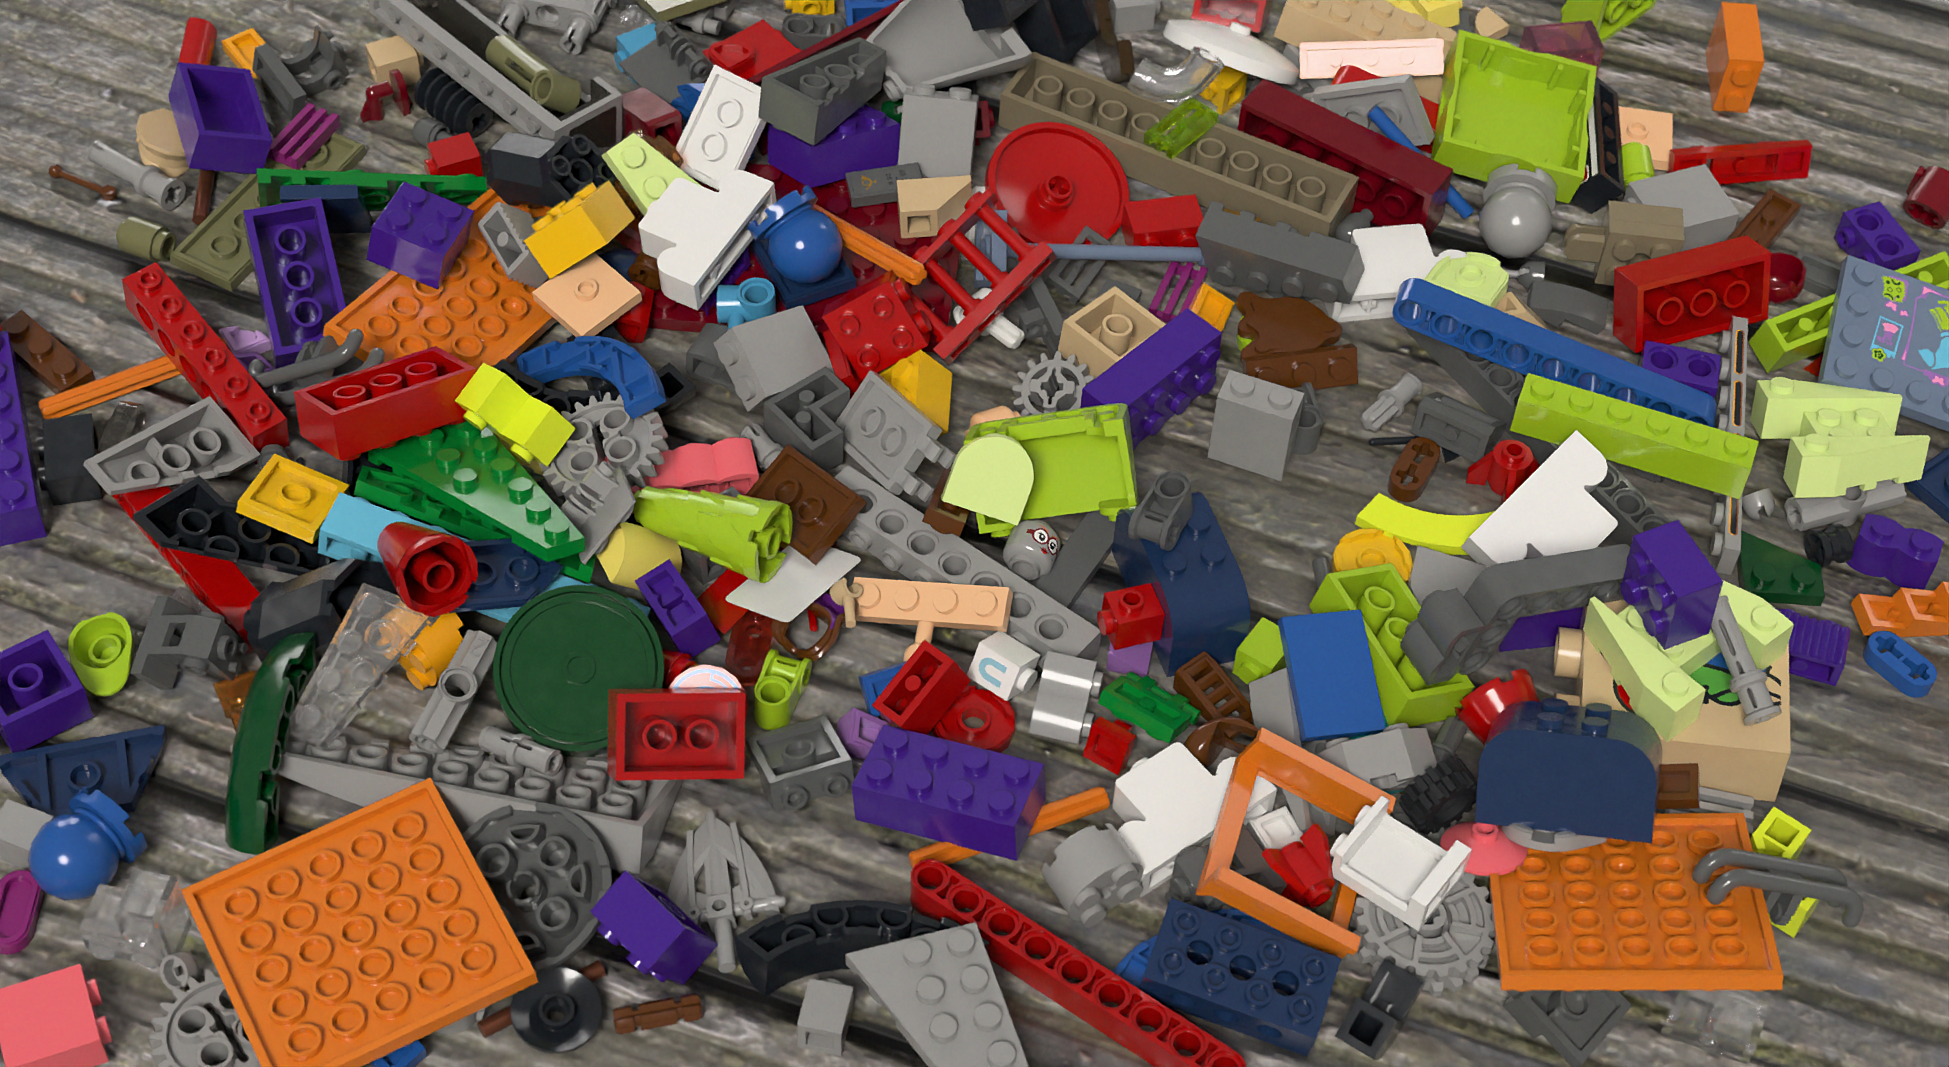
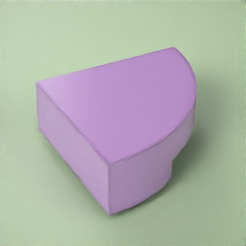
M238 326L219 329L220 337H223L233 355L250 352L261 354L271 350L268 337L258 330H255V332L239 330Z

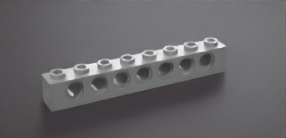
M847 465L834 477L867 502L842 533L858 549L868 551L880 559L888 569L898 571L911 581L1009 587L1013 592L1007 632L1004 633L1040 654L1037 664L1042 670L1047 651L1091 661L1099 655L1101 640L1099 628L952 533L942 534L935 531L929 524L922 522L923 513L851 466ZM982 630L983 632H985V633H987V634H994V633L998 632V631H986V630Z

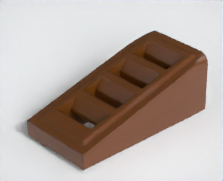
M1203 651L1177 669L1173 689L1188 698L1190 705L1201 710V716L1206 721L1228 716L1236 710L1239 713L1236 718L1254 725L1250 703L1206 651ZM1210 687L1214 689L1211 693L1205 695L1204 691ZM1225 699L1227 702L1218 709L1214 706ZM1236 730L1224 731L1225 736L1231 740L1242 733Z

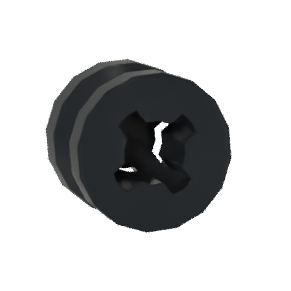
M1842 524L1830 525L1826 531L1821 529L1810 530L1804 537V547L1808 560L1821 565V568L1829 566L1832 561L1836 563L1848 562L1853 556L1854 548L1851 535Z

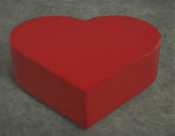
M718 41L713 43L708 49L709 60L713 65H717L737 76L749 70L755 64V49L747 43L732 45L729 42Z

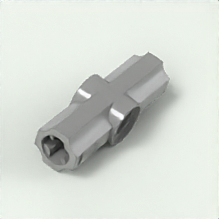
M1884 480L1877 482L1876 489L1863 491L1859 486L1849 487L1845 495L1837 497H1791L1786 500L1784 508L1787 514V522L1791 528L1802 532L1830 523L1850 526L1856 522L1859 515L1902 504L1907 494L1904 483L1897 484L1893 480Z
M481 630L467 631L447 669L440 675L436 689L409 736V739L419 749L429 754L442 755L464 714L470 709L473 698L493 663L497 645L493 636ZM458 687L463 690L465 695L462 697L451 696L446 691V688Z

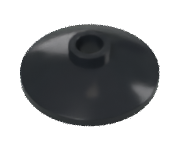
M552 967L536 971L538 983L515 993L512 997L510 1015L517 1035L531 1048L549 1054L567 1053L582 1047L594 1036L600 1025L602 1002L598 990L586 976L569 968ZM553 1011H558L564 1015V1019L559 1022H553L547 1016Z

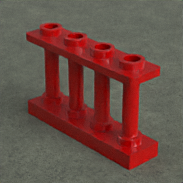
M990 188L983 194L980 191L975 193L964 206L966 211L956 220L953 218L948 220L937 232L939 237L929 247L926 245L921 247L911 257L922 263L927 274L964 310L963 315L965 318L955 328L952 325L947 326L911 290L914 285L907 282L913 298L910 299L917 312L922 310L927 315L932 326L931 332L937 337L936 342L938 345L933 350L948 366L1057 259L1054 251L1043 240L1037 246L1034 244L1029 245L992 209L998 202V199ZM980 219L1019 256L1017 260L1020 263L1010 273L1007 271L1001 272L965 236ZM953 246L992 283L990 285L992 291L983 300L980 298L974 299L938 263Z

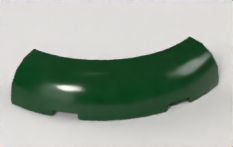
M313 632L290 634L278 641L256 672L246 695L234 738L226 794L225 842L236 851L259 855L268 851L278 840L279 781H273V775L277 774L281 764V757L286 752L291 730L289 718L293 711L294 701L301 699L308 683L316 673L315 633Z

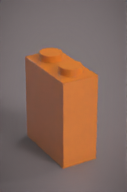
M1721 2L1705 53L1712 111L1748 112L1765 62L1756 4Z

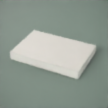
M714 65L670 161L687 175L717 190L718 182L725 173L732 170L744 171L766 124V121L758 117L761 87Z

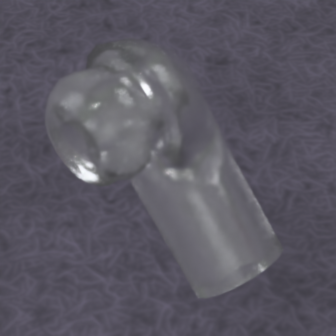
M637 5L627 6L626 10L620 12L619 15L620 22L625 24V28L631 29L635 25L637 28L651 23L656 25V21Z

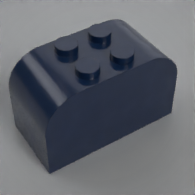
M1198 491L1192 492L1193 515L1183 528L1176 545L1171 551L1163 550L1160 548V544L1143 538L1138 541L1129 538V522L1138 505L1120 509L1116 516L1112 554L1127 588L1151 583L1165 612L1161 640L1153 641V647L1166 677L1175 676L1178 668L1203 651H1206L1218 665L1235 661L1236 650L1248 636L1250 603L1243 575L1207 499Z
M1547 698L1542 700V702L1523 701L1505 708L1495 718L1479 761L1475 822L1502 826L1516 823L1536 830L1565 831L1577 835L1652 843L1658 810L1662 765L1660 738L1655 729L1642 717L1627 711L1612 710L1610 705L1603 703H1589L1586 707L1568 705L1567 701L1558 698Z

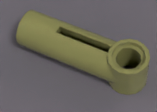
M502 34L491 40L487 46L486 60L492 67L527 92L542 107L565 114L571 113L576 109L581 98V86L576 79L564 76L509 35Z

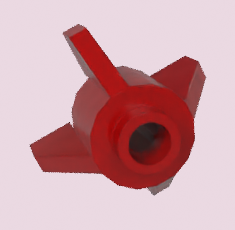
M1504 440L1496 444L1490 453L1468 468L1466 484L1485 485L1486 481H1488L1492 491L1502 496V505L1540 465L1527 445L1517 440Z
M1313 824L1300 837L1302 842H1292L1281 850L1266 848L1261 853L1268 865L1287 884L1281 896L1302 907L1310 906L1311 908L1321 906L1332 896L1331 890L1335 885L1328 837L1319 824Z

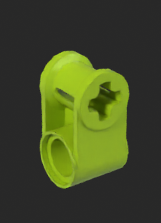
M769 650L762 672L754 688V719L761 728L772 731L786 727L791 721L801 695L804 694L812 670L811 659L804 658L800 661L781 656L778 650Z

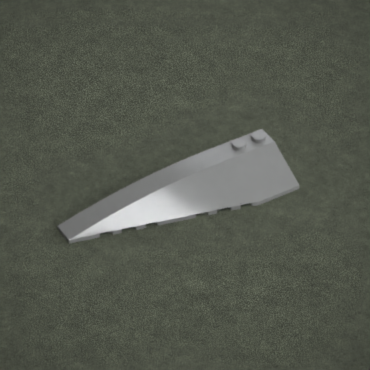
M290 732L286 752L281 757V764L277 774L362 807H366L431 778L461 835L479 819L502 807L511 805L514 810L536 811V802L553 804L576 814L592 828L605 848L610 868L619 874H623L625 870L632 874H640L650 861L683 780L616 781L607 775V758L587 756L585 766L566 763V756L562 755L563 762L561 768L554 776L548 777L544 773L526 766L516 768L510 765L507 759L495 754L484 756V751L480 747L447 745L444 753L440 755L435 753L429 754L419 749L414 742H411L410 749L390 748V740L372 739L371 745H350L346 742V736L329 735V737L307 741V734Z

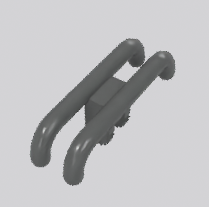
M352 329L341 346H338L333 336L328 335L320 338L321 341H318L319 343L313 340L304 343L294 364L264 372V362L260 359H254L249 364L248 373L262 389L269 388V398L277 407H288L295 404L294 391L381 364L385 359L384 350L381 348L372 349L367 360L358 369L332 377L334 369L349 361L359 350L363 342V332L359 329ZM295 380L301 385L300 387L285 391L286 382Z
M1720 848L1701 858L1692 872L1693 880L1698 884H1704L1709 880L1713 872L1720 867L1734 866L1745 868L1725 872L1715 879L1707 891L1706 897L1708 902L1713 905L1721 904L1731 890L1740 886L1762 889L1771 922H1774L1776 925L1786 926V924H1789L1803 897L1825 900L1831 907H1839L1841 904H1844L1845 911L1841 920L1843 925L1848 928H1854L1859 924L1864 911L1862 898L1854 889L1847 886L1846 877L1839 869L1828 865L1733 848Z

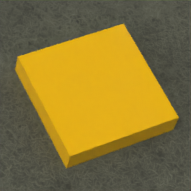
M274 453L238 500L236 512L313 544L319 536L320 528L340 492L347 495L349 484Z

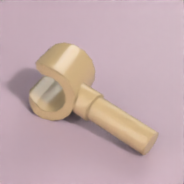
M843 577L830 587V596L836 604L844 606L846 627L853 628L856 626L855 599L860 597L863 589L857 583L847 588V580Z

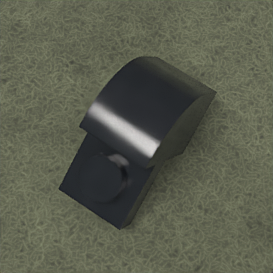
M1384 959L1364 996L1355 999L1335 1037L1373 1060L1381 1059L1406 1023L1404 1020L1426 982Z

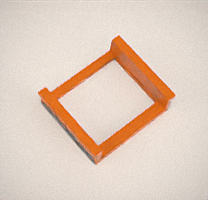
M1262 727L1258 731L1257 737L1235 759L1195 895L1213 896L1313 949L1341 959L1348 953L1354 955L1358 951L1361 937L1348 931V926L1357 895L1356 891L1339 882L1329 921L1231 870V862L1257 775L1351 825H1354L1358 814L1364 806L1372 807L1381 796L1390 800L1387 814L1389 815L1393 812L1396 797Z

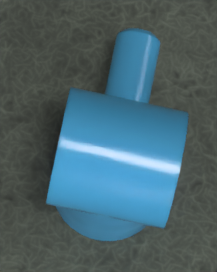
M749 278L740 285H718L717 320L718 323H728V330L731 327L777 313L775 288L770 281L764 278Z

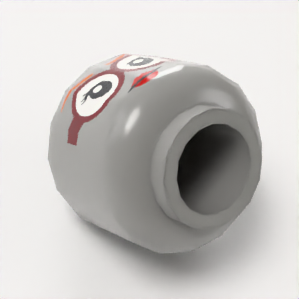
M1026 520L1019 522L1018 526L1015 525L1012 528L1003 550L1004 562L1011 572L1024 580L1040 578L1052 570L1060 550L1061 542L1059 536L1044 521Z

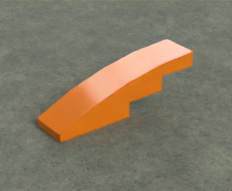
M1943 581L1934 591L1901 587L1892 597L1859 593L1850 603L1863 635L1871 636L1877 631H1889L1899 637L1949 635V582Z

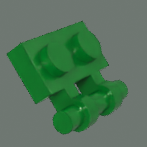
M1129 671L1125 677L1121 675L1105 687L1098 701V704L1109 709L1117 718L1130 721L1144 729L1152 738L1163 740L1168 744L1183 733L1189 723L1195 725L1202 712L1190 705L1188 698L1179 693L1172 695L1158 687L1156 680L1147 675L1142 678L1132 671Z

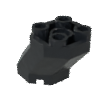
M506 132L484 153V162H489V172L486 173L487 184L509 206L518 207L520 204L529 205L527 208L533 209L538 208L540 205L553 208L563 200L569 201L575 197L574 194L592 182L597 188L609 180L614 187V181L617 177L601 155L604 153L590 139L581 134H576L573 137L561 136L558 140L534 135Z
M343 558L285 582L272 581L251 602V608L244 614L243 627L248 632V641L262 663L278 641L290 634L313 632L315 633L316 662L360 644L373 645L382 636L379 623L391 613L388 612L389 600L395 601L396 589L382 563Z

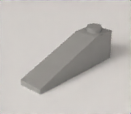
M208 396L91 457L84 462L83 466L110 496L186 483L197 476H200L203 480L227 476L254 462L261 454L216 402Z
M1287 668L1249 683L1253 723L1259 730L1263 727L1314 755L1326 750L1325 744L1327 742L1335 740L1326 739L1301 742ZM1282 788L1299 831L1306 832L1313 824H1319L1327 837L1335 834L1336 816Z

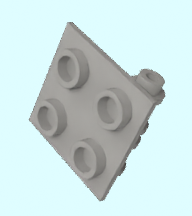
M602 461L600 465L594 464L582 480L583 483H579L577 489L591 501L589 502L577 493L572 492L569 497L574 503L567 499L560 507V510L585 537V551L578 553L583 564H586L593 554L597 555L604 549L608 542L609 534L618 523L621 524L629 518L636 502L622 468L618 466L615 470L606 461Z

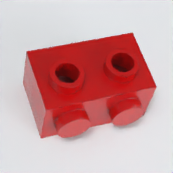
M1195 194L1124 202L1121 230L1127 246L1198 247L1199 244L1195 235L1201 225L1203 215Z
M923 640L872 706L893 727L928 735L971 679L953 659L926 640Z

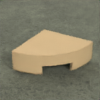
M1486 6L1477 14L1474 30L1475 34L1499 39L1508 34L1510 25Z

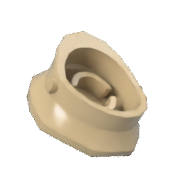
M158 109L141 114L136 124V143H138L139 154L145 166H157L162 170L163 175L169 178H177L185 173L189 167L173 112L167 109Z

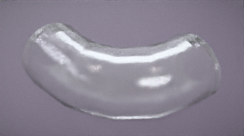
M1197 46L1192 48L1182 63L1173 67H1163L1144 58L1128 82L1126 89L1154 102H1181L1202 93L1220 74L1224 64L1216 55Z

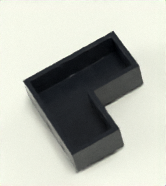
M962 0L964 12L967 18H969L973 31L1006 26L1014 22L1020 38L1031 52H1036L1062 63H1066L1098 35L1087 0Z

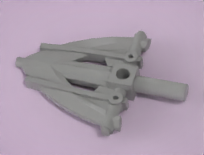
M709 811L705 814L706 819L699 826L695 834L693 830L687 831V846L677 863L667 896L699 927L702 926L703 922H709L711 932L715 934V942L718 944L716 947L718 970L722 973H729L736 969L732 929L737 928L736 916L742 915L746 918V921L753 920L756 912L765 911L766 915L774 916L780 914L779 908H783L786 905L785 896L780 897V895L775 894L770 877L762 862L752 848L739 836L736 822L729 823V827L716 817L715 812ZM728 863L739 871L740 884L731 889ZM704 868L706 894L697 892L696 879Z

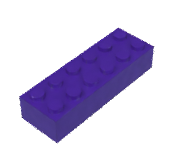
M8 330L0 332V547L47 537L18 362Z

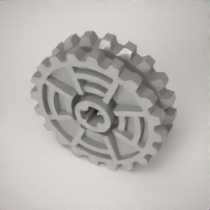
M1465 873L1419 931L1360 895L1356 898L1354 913H1352L1350 919V926L1356 929L1352 933L1361 937L1359 943L1361 949L1357 957L1361 963H1371L1373 967L1370 974L1373 976L1376 975L1384 959H1387L1426 982L1422 990H1428L1432 997L1441 996L1444 988H1449L1453 993L1460 991L1463 986V980L1472 983L1477 979L1479 974L1477 968H1485L1489 959L1488 954H1490L1495 943L1493 941L1495 933L1492 921L1491 903L1486 902L1489 891L1485 886L1477 887L1474 884L1476 878L1474 874Z

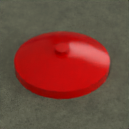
M1038 122L1014 130L999 143L988 163L985 173V191L990 188L998 199V202L992 209L1007 210V224L1011 228L1016 227L1019 235L1027 243H1040L1043 240L1046 244H1073L1086 225L1107 241H1110L1122 224L1124 202H1129L1127 178L1115 155L1095 136L1080 128L1064 123ZM1086 238L1082 244L1090 245L1092 242Z

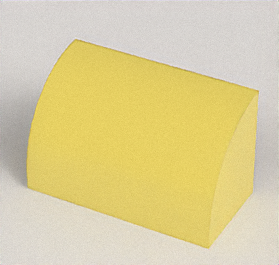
M628 522L616 525L609 534L606 546L596 555L611 583L639 590L635 580L669 559L679 574L681 573L682 556L677 541Z

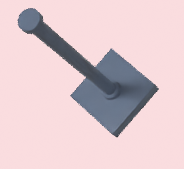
M994 210L1007 223V210ZM981 219L975 224L974 245L1001 272L1006 271V259L1018 258L1019 256ZM1028 243V244H1029V245L1034 244L1035 246H1037L1039 243ZM1047 244L1054 251L1057 259L1197 262L1199 266H1206L1199 246ZM974 267V288H990L992 283Z

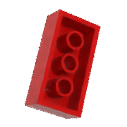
M1746 235L1614 268L1613 335L1633 352L1639 353L1642 352L1646 340L1670 345L1721 332L1722 330H1728L1733 316L1748 318V324L1768 320L1771 252Z
M434 346L294 391L300 434L303 438L336 459L349 461L357 459L361 456V453L375 448L392 447L397 444V441L404 438L425 436L430 434L434 428L446 424L463 423L466 421L463 416L467 411L456 403L455 399L476 373V368Z

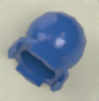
M806 185L802 189L801 196L797 190L792 191L764 210L768 218L761 224L753 220L747 227L757 242L764 239L768 240V255L774 268L785 278L797 283H815L827 278L838 267L843 255V239L837 225L825 213L813 210V205L817 202L818 198L810 186Z
M83 787L70 799L69 807L72 814L58 815L43 824L31 843L28 855L31 876L45 893L63 901L87 900L106 889L116 875L119 860L125 863H133L147 848L142 832L133 836L123 823L129 815L118 804L98 790H95L89 796L86 787Z

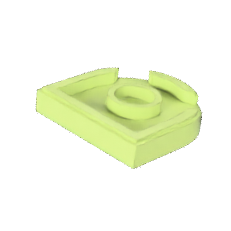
M1467 252L1466 257L1451 260L1450 256L1444 257L1437 262L1424 280L1495 308L1508 290L1509 274L1500 266L1501 262L1498 259L1483 253Z
M990 433L964 445L956 455L941 495V500L1018 526L1034 481L1031 459L1021 444L1009 436Z

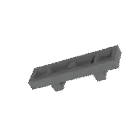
M1016 227L1012 228L1019 235ZM1018 258L1006 259V271L1008 273L1020 263L1017 260ZM1040 275L1020 295L1028 311L1020 314L1019 329L1024 332V339L1042 337L1054 360V355L1058 351L1064 320Z

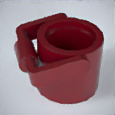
M1920 166L1906 191L1908 196L1903 202V209L1918 223L1929 228L1942 229L1949 221V170L1937 166H1928L1926 169Z

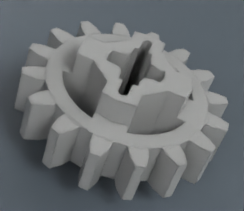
M1056 351L1054 360H1048L1045 353L1040 354L1041 363L1036 365L1029 360L1027 365L1030 371L1028 373H1017V377L1022 385H1015L1012 387L1014 395L1018 397L1013 403L1017 411H1022L1020 416L1042 414L1031 405V402H1034L1036 406H1043L1044 413L1078 409L1081 406L1082 388L1094 380L1093 376H1088L1090 371L1085 363L1077 366L1078 361L1073 354L1064 361L1060 351ZM1066 374L1075 378L1079 385H1076L1074 381H1067Z

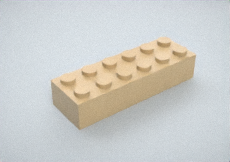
M1287 0L1273 37L1300 48V43L1443 39L1444 74L1446 55L1457 33L1450 28L1441 27L1425 20L1418 14L1409 13L1395 7L1386 0ZM1443 75L1412 76L1419 95L1439 104Z

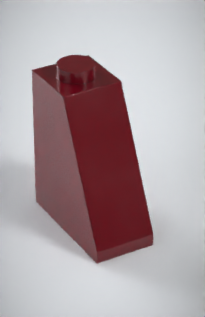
M644 87L623 94L622 138L625 139L635 133L670 160L682 135L681 113Z

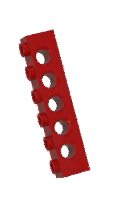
M157 262L123 278L122 283L126 307L202 400L210 396L259 453L264 446L270 444H277L283 448L289 446L287 418Z

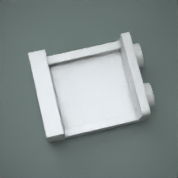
M1381 796L1372 807L1364 806L1354 822L1353 827L1355 828L1349 835L1342 833L1333 844L1330 855L1334 857L1332 863L1333 878L1419 931L1465 874L1464 871L1472 849L1457 840L1447 852L1389 816L1387 809L1390 800Z

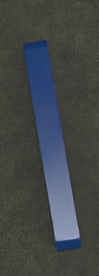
M1409 278L1399 286L1392 313L1397 323L1526 376L1527 373L1706 426L1715 427L1717 403L1712 396L1705 392L1425 280Z

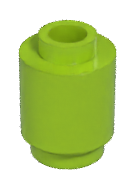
M1629 142L1622 146L1624 187L1626 192L1629 182L1654 177L1655 172L1651 151L1648 146L1639 142Z

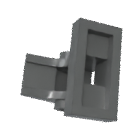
M319 25L315 26L313 39L305 42L300 48L301 54L293 58H280L268 43L257 46L254 49L252 70L290 121L305 107L306 98L327 89L333 90L338 88L345 81V77L350 74L344 64L348 56L340 42L336 40L334 42L330 41L334 37L330 29L323 32ZM306 71H310L313 75L303 80L294 77Z
M157 596L130 674L160 690H172L180 664H182L181 667L184 670L194 674L206 675L207 671L210 670L229 681H234L236 673H239L241 670L240 660L243 653L247 652L248 645L246 641L224 623L225 618L222 615L203 610L198 616V612L169 596Z
M1242 824L1230 869L1281 895L1287 884L1268 865L1261 855L1262 849L1245 825ZM1210 845L1199 848L1197 846H1190L1177 855L1170 880V888L1165 893L1168 902L1170 898L1204 910L1207 908L1213 910L1224 904V902L1213 896L1195 895Z

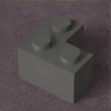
M825 366L763 402L764 431L774 443H779L784 448L787 444L827 472L843 462V431L835 422L850 401V389Z

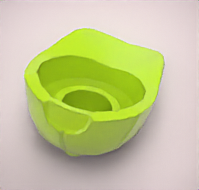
M108 612L103 615L94 616L90 619L82 620L72 630L68 639V652L82 686L88 692L97 696H112L124 687L128 679L130 664L134 658L135 643L130 626L121 615Z

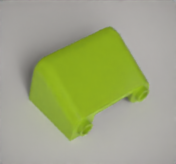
M1106 404L987 421L972 426L963 440L964 445L979 437L986 436V434H1003L1015 439L1026 450L1033 465L1034 481L1019 522L1097 510L1100 511L1101 515L1108 516L1109 521H1116L1117 512L1120 509L1139 505L1127 404ZM976 512L979 534L991 533V537H1004L1010 535L1012 528L1015 526L1014 524Z

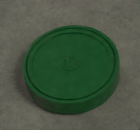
M564 586L546 591L524 604L508 621L499 637L494 653V686L502 710L510 724L518 733L530 735L534 742L551 749H557L560 751V754L566 757H591L608 753V689H663L664 687L663 651L659 637L649 619L635 604L625 597L596 586Z

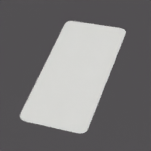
M788 545L781 551L787 553L780 569L770 581L763 584L748 578L726 596L725 599L729 603L782 622H790L855 567L861 559L858 556L830 547L821 560L814 565Z

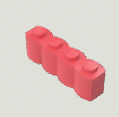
M729 437L712 445L688 443L674 450L662 452L665 463L653 465L658 475L656 477L645 476L643 478L646 486L660 489L675 488L698 493L701 490L721 493L733 486L741 495H746L759 479L751 440L748 438ZM607 456L602 459L609 463ZM636 485L631 488L633 496L637 491H642L643 488Z

